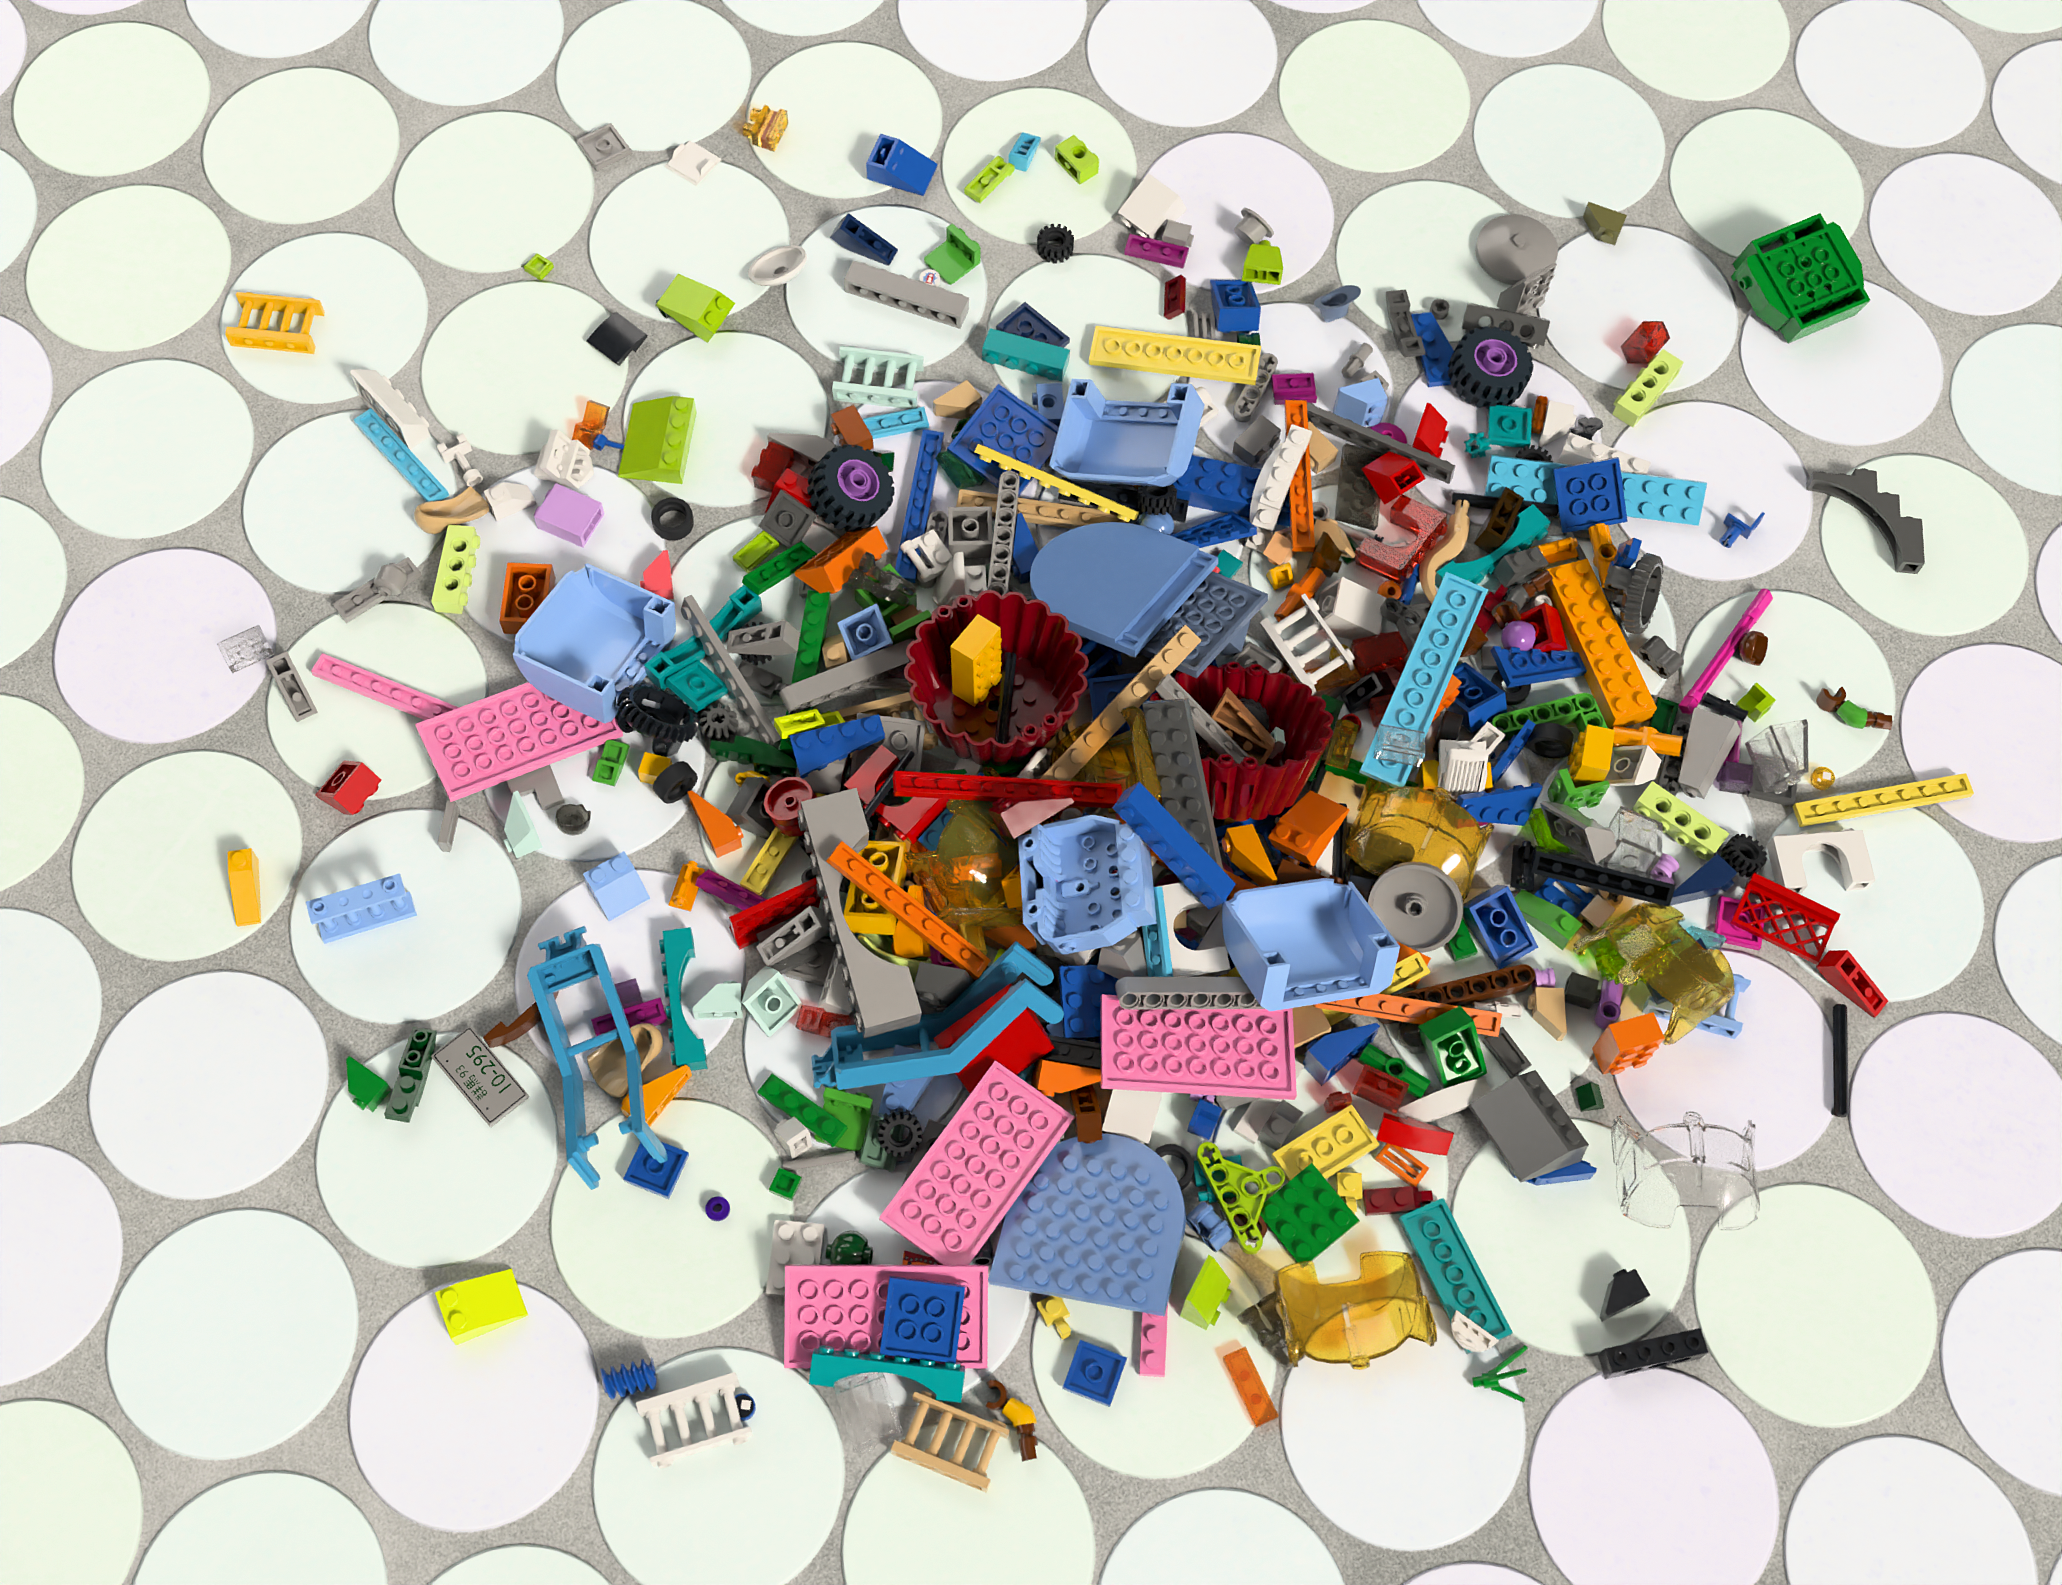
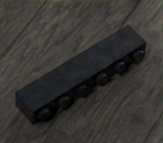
M1535 845L1529 866L1533 874L1670 907L1676 886L1672 878L1603 861L1595 864L1582 856Z

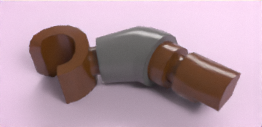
M1547 569L1530 579L1531 582L1529 584L1525 582L1522 585L1520 583L1510 590L1506 601L1494 607L1491 613L1501 630L1513 618L1516 621L1521 620L1519 611L1531 601L1530 598L1535 596L1536 591L1541 592L1546 589L1544 584L1553 579Z

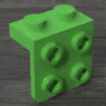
M952 223L946 227V241L925 256L924 263L932 270L937 271L945 282L952 285L980 264L981 248L961 228H957Z
M1566 768L1558 770L1548 788L1547 794L1550 802L1567 805L1574 810L1585 806L1593 808L1600 804L1610 784L1606 780L1575 788Z
M833 1086L832 1089L825 1087L823 1109L848 1127L834 1147L854 1150L855 1152L861 1151L869 1118L874 1108L873 1099L864 1093L856 1092V1094L847 1093L845 1089L838 1090L836 1086ZM814 1135L816 1142L827 1144L819 1137Z

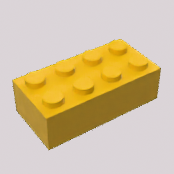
M979 614L951 645L953 694L973 707L979 701H984L989 693V689L993 685L996 686L1002 678L1001 628Z
M868 841V846L858 854L903 889L909 862L906 843ZM850 881L843 915L851 932L894 935L897 918Z

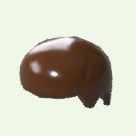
M1759 631L1748 632L1739 644V654L1742 660L1748 664L1760 666L1767 652L1768 637Z

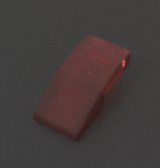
M801 1005L795 1027L805 1032L831 1038V1031L836 1027L849 1026L851 1018L849 1015L826 1012L824 1008Z

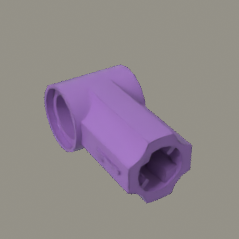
M1604 979L1602 981L1598 1009L1594 1016L1596 1025L1602 1029H1606L1608 1025L1616 1023L1621 1014L1620 1003L1624 984L1620 983L1619 980ZM1603 1012L1609 1013L1612 1018L1606 1017Z

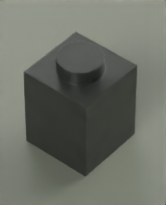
M1572 972L1566 981L1564 989L1565 1002L1589 1010L1592 1004L1597 1003L1601 990L1598 989L1600 980Z

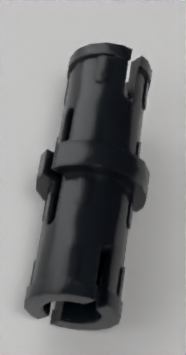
M1709 692L1706 693L1701 703L1702 706L1718 712L1719 715H1725L1736 721H1741L1742 724L1749 712L1731 704L1730 700L1726 699L1725 701Z

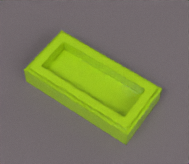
M763 530L732 558L745 572L749 573L778 549L780 545L778 541Z

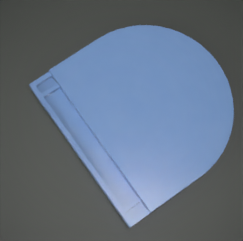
M1123 522L1094 523L1062 533L1048 542L1039 551L1030 571L1031 594L1033 599H1039L1047 603L1050 613L1064 615L1069 622L1068 630L1136 657L1218 565V557L1200 551L1199 546L1145 526Z
M1102 1133V1140H1097L1090 1144L1078 1142L1077 1137L1056 1144L1006 1213L988 1278L989 1284L1165 1316L1186 1227L1185 1203L1176 1176L1156 1152L1146 1145L1124 1136Z

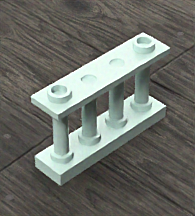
M840 346V362H845L842 381H833V400L903 409L917 408L918 391H913L916 371H924V356ZM853 363L866 365L862 384L850 383ZM874 366L887 367L883 387L871 386ZM895 368L907 370L904 389L892 388Z

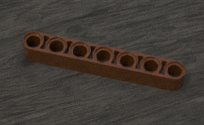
M1520 964L1396 994L1395 996L1429 1001L1428 997L1433 996L1438 1000V1003L1463 1007L1471 1005L1473 1001L1483 1002L1524 992L1532 984L1535 978V971L1529 965ZM1517 975L1524 976L1527 981H1521ZM1495 980L1502 981L1505 987L1498 986ZM1473 986H1479L1483 992L1475 991ZM1450 991L1458 992L1460 994V997L1456 998L1452 996ZM1377 1018L1378 1021H1380L1383 1024H1393L1401 1022L1396 1020Z

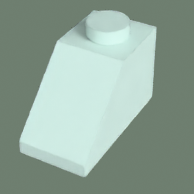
M725 981L723 984H716L693 1006L695 1020L743 1018V989L741 983Z

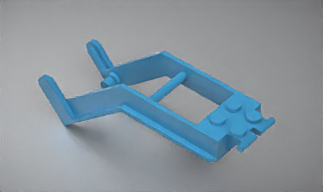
M585 926L563 934L566 943L562 944L560 936L538 943L540 950H546V960L544 963L531 967L527 977L562 1075L567 1161L586 1185L593 1190L599 1187V1180L601 1178L588 1161L587 1151L590 1150V1147L598 1145L599 1139L596 1133L586 1136L583 1078L575 1055L615 1039H621L626 1053L631 1116L628 1117V1120L618 1124L619 1130L622 1135L633 1132L653 1159H657L659 1163L666 1162L668 1157L665 1147L645 1121L640 1055L601 944L592 943L587 945L582 934L587 932ZM599 976L617 1029L571 1046L553 993Z
M1016 941L943 1012L921 1015L919 1024L864 1038L862 1032H857L856 1025L836 1027L831 1031L832 1044L822 1057L812 1055L811 1057L814 1087L820 1088L821 1084L825 1087H833L837 1084L838 1090L958 1073L1027 1007L1051 1024L1059 1023L1063 1019L1064 1012L1062 1007L1025 978L1023 981L1020 980L1016 985L1011 986L1008 992L950 1048L931 1051L930 1042H935L933 1038L1004 987L1016 981L1022 972L1037 984L1046 986L1054 979L1053 971ZM920 1044L921 1052L871 1060H864L863 1052L893 1048L895 1045Z

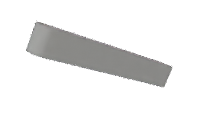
M1014 471L1003 472L1000 476L987 590L998 592L1001 596L1008 593L1019 498V476Z
M911 638L791 684L783 688L779 695L789 714H794L902 672L906 665L910 663L906 654V648L915 639Z
M1123 977L1115 984L1119 1004L1124 1009H1265L1259 1005L1242 977Z

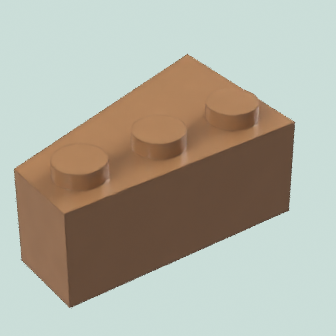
M1227 687L1210 717L1249 757L1256 758L1259 766H1261L1273 751L1275 739Z

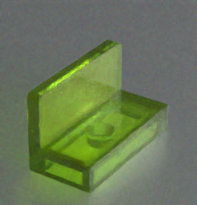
M1542 808L1533 809L1528 820L1537 845L1568 853L1569 848L1552 838Z

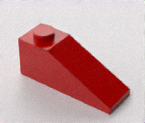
M1848 950L1828 951L1816 966L1830 985L1871 1017H1876L1888 1002L1887 998Z

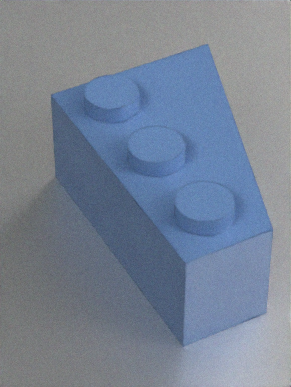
M895 1045L893 1056L919 1053L921 1050ZM934 1076L886 1083L878 1112L879 1117L883 1118L885 1113L891 1114L890 1110L893 1109L895 1112H898V1108L903 1109V1112L909 1110L912 1113Z

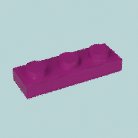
M1129 234L1124 255L1184 269L1189 248Z
M709 869L697 878L695 886L703 889L706 893L713 894L725 903L732 904L741 910L748 909L767 900Z
M661 997L623 1009L630 1028L641 1023L657 1026L668 1022ZM612 1013L591 1019L596 1036L617 1029Z

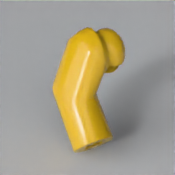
M752 770L744 773L740 772L735 776V782L740 787L746 777H763L769 783L771 781L770 777Z

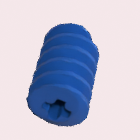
M652 1357L650 1365H647L645 1360L641 1359L640 1367H637L634 1361H632L629 1370H627L623 1363L621 1364L620 1372H617L614 1366H611L610 1374L608 1375L604 1368L601 1369L604 1391L611 1400L616 1398V1392L621 1397H625L627 1389L631 1395L635 1394L637 1386L641 1392L646 1391L647 1384L651 1390L656 1389L657 1375Z

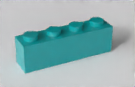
M991 328L982 347L983 361L1061 382L1063 381L1070 358V349Z

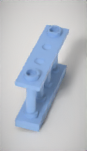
M400 873L306 902L311 924L318 923L324 944L417 916L410 891L405 892Z
M1658 954L1652 966L1661 970L1667 964H1671L1675 957L1670 954ZM1721 972L1723 975L1722 981L1706 986L1701 1010L1689 1007L1690 993L1680 996L1678 1003L1666 1001L1658 1005L1653 997L1649 996L1643 1005L1642 1013L1654 1012L1656 1017L1735 1039L1741 1033L1743 1026L1742 1022H1738L1734 1018L1739 991L1744 993L1750 986L1751 980L1745 979L1739 974ZM1716 985L1730 989L1725 1016L1723 1017L1714 1015L1711 1012Z

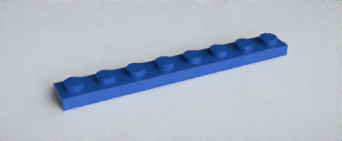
M923 429L900 546L905 541L913 540L926 532L944 432ZM899 546L895 570L906 582L915 583L917 568L907 553H903ZM916 548L915 551L920 557L921 552L918 548Z

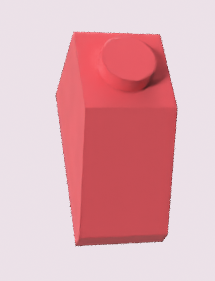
M664 550L643 572L644 581H640V587L670 600L674 599L671 565L668 550Z

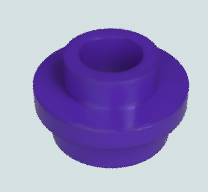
M720 1196L711 1198L705 1206L706 1215L712 1221L726 1219L730 1213L729 1202ZM721 1205L722 1209L719 1212H715L713 1207Z

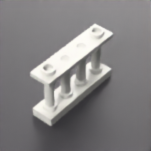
M1304 593L1301 597L1305 606L1277 624L1276 622L1271 623L1268 618L1260 621L1264 633L1298 682L1308 685L1312 689L1311 695L1317 693L1314 686L1317 684V680L1344 663L1347 664L1351 671L1354 670L1353 660L1355 658L1349 648L1344 649L1318 613L1319 606L1313 598L1309 600ZM1311 613L1316 623L1289 640L1281 638L1282 630ZM1321 629L1328 638L1327 640L1302 656L1294 657L1291 652L1294 650L1293 647ZM1332 646L1335 647L1340 656L1312 674L1310 672L1306 674L1303 670L1304 664Z
M736 1372L636 1402L639 1415L641 1417L646 1416V1419H649L658 1454L650 1457L653 1467L658 1466V1469L672 1466L673 1461L732 1442L734 1445H740L749 1441L748 1437L753 1436L751 1427H742L734 1397L735 1388L740 1387ZM718 1393L724 1396L733 1432L721 1436L717 1434L709 1404L710 1396ZM692 1401L699 1403L708 1440L695 1444L692 1442L684 1411L686 1403ZM667 1409L674 1411L683 1446L669 1452L659 1419L660 1411Z

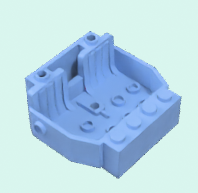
M1089 815L1069 820L1059 819L1043 826L1039 823L1031 828L1032 834L1018 836L1023 924L1042 945L1048 944L1055 952L1063 955L1113 946L1136 931L1137 927L1157 924L1150 847L1127 823L1122 824L1119 820ZM1114 869H1118L1117 873L1112 874ZM1084 886L1083 891L1078 892L1079 888ZM1116 891H1120L1117 896H1113Z

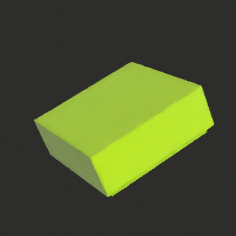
M538 253L524 266V270L540 281L554 268L553 262Z

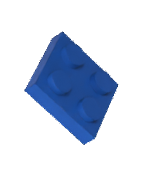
M640 1142L623 1178L624 1182L669 1199L687 1162L689 1152L661 1142L667 1152L668 1160L664 1163H659L657 1159H653Z
M1080 1340L1062 1389L1110 1407L1127 1357Z

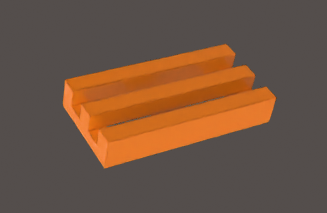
M1388 1143L1385 1144L1375 1158L1377 1162L1412 1187H1416L1429 1170V1167L1402 1147ZM1391 1148L1405 1160H1407L1416 1168H1418L1421 1172L1418 1173L1417 1171H1415L1413 1168L1407 1165V1163H1405L1404 1161L1396 1157L1394 1154H1392L1390 1151H1388V1149ZM1383 1155H1385L1387 1158H1389L1391 1161H1393L1395 1164H1397L1398 1166H1400L1402 1169H1404L1406 1172H1408L1410 1175H1412V1176H1413L1414 1178H1416V1179H1413L1411 1176H1409L1407 1173H1405L1404 1171H1402L1400 1168H1398L1396 1165H1394V1164H1393L1392 1162H1390L1388 1159H1386L1385 1157H1383Z

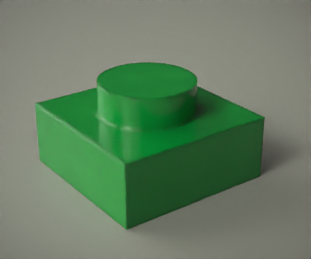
M779 1168L769 1188V1192L792 1201L802 1181V1177Z

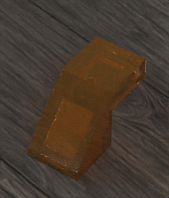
M593 400L587 401L583 421L575 424L572 440H579L592 451L593 440L597 435L602 434L606 426L610 407Z

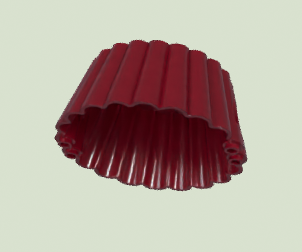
M985 590L979 593L976 598L967 594L960 595L955 598L952 606L941 605L935 608L931 615L932 620L921 622L915 630L917 640L912 641L906 648V654L910 663L904 668V675L911 686L910 698L944 747L953 749L959 758H972L978 765H986L990 761L996 766H1005L1010 760L1016 763L1023 762L1029 754L1033 755L1036 751L1044 748L1077 710L1079 705L1078 699L1087 687V679L1083 673L1087 669L1089 661L1087 656L1079 651L1082 646L1080 635L1068 630L1069 622L1064 615L1050 613L1047 603L1039 599L1027 601L1026 597L1019 592H1008L1001 596L994 590ZM978 614L1001 628V674L1003 672L1005 653L1014 652L1017 655L1007 744H1000L995 741L998 711L989 709L991 703L999 705L1002 678L996 686L993 685L989 689L985 700L979 701L975 707L954 695L952 691L951 645Z
M1234 661L1223 664L1219 668L1208 665L1197 678L1181 671L1175 675V681L1209 716L1228 687L1238 699H1253L1255 702H1259L1263 708L1265 707L1266 713L1269 715V733L1275 727L1284 730L1286 744L1283 751L1278 753L1273 760L1268 758L1261 766H1259L1257 759L1254 757H1245L1240 764L1235 763L1233 757L1229 754H1222L1215 761L1209 757L1210 747L1207 742L1196 733L1212 816L1217 819H1227L1230 817L1235 821H1246L1249 818L1262 820L1268 814L1278 815L1282 813L1285 807L1292 806L1333 736V730L1330 726L1334 717L1331 713L1325 711V700L1311 695L1312 689L1308 685L1293 683V679L1287 674L1270 673L1259 664H1252L1246 668ZM1158 692L1150 697V701L1164 700Z

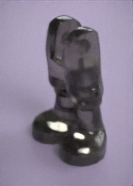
M870 552L864 553L860 560L859 568L852 571L847 586L851 589H863L871 592L877 598L905 607L909 603V598L906 595L913 596L916 593V587L906 579L893 572L883 571L875 565V556ZM866 576L871 577V578H873V579H876V580H878L880 583L874 582V581L868 579Z
M1273 1291L1261 1299L1256 1306L1252 1305L1239 1314L1237 1319L1241 1324L1250 1326L1257 1333L1261 1346L1266 1348L1276 1362L1287 1370L1292 1365L1283 1348L1287 1346L1298 1361L1302 1360L1305 1354L1298 1339L1291 1330V1325L1284 1319H1281L1276 1306L1279 1296ZM1259 1311L1265 1316V1318L1271 1324L1273 1330H1270L1266 1327V1325L1260 1317Z

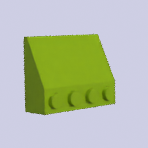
M669 396L633 403L618 473L619 478L683 484L697 413L694 398Z

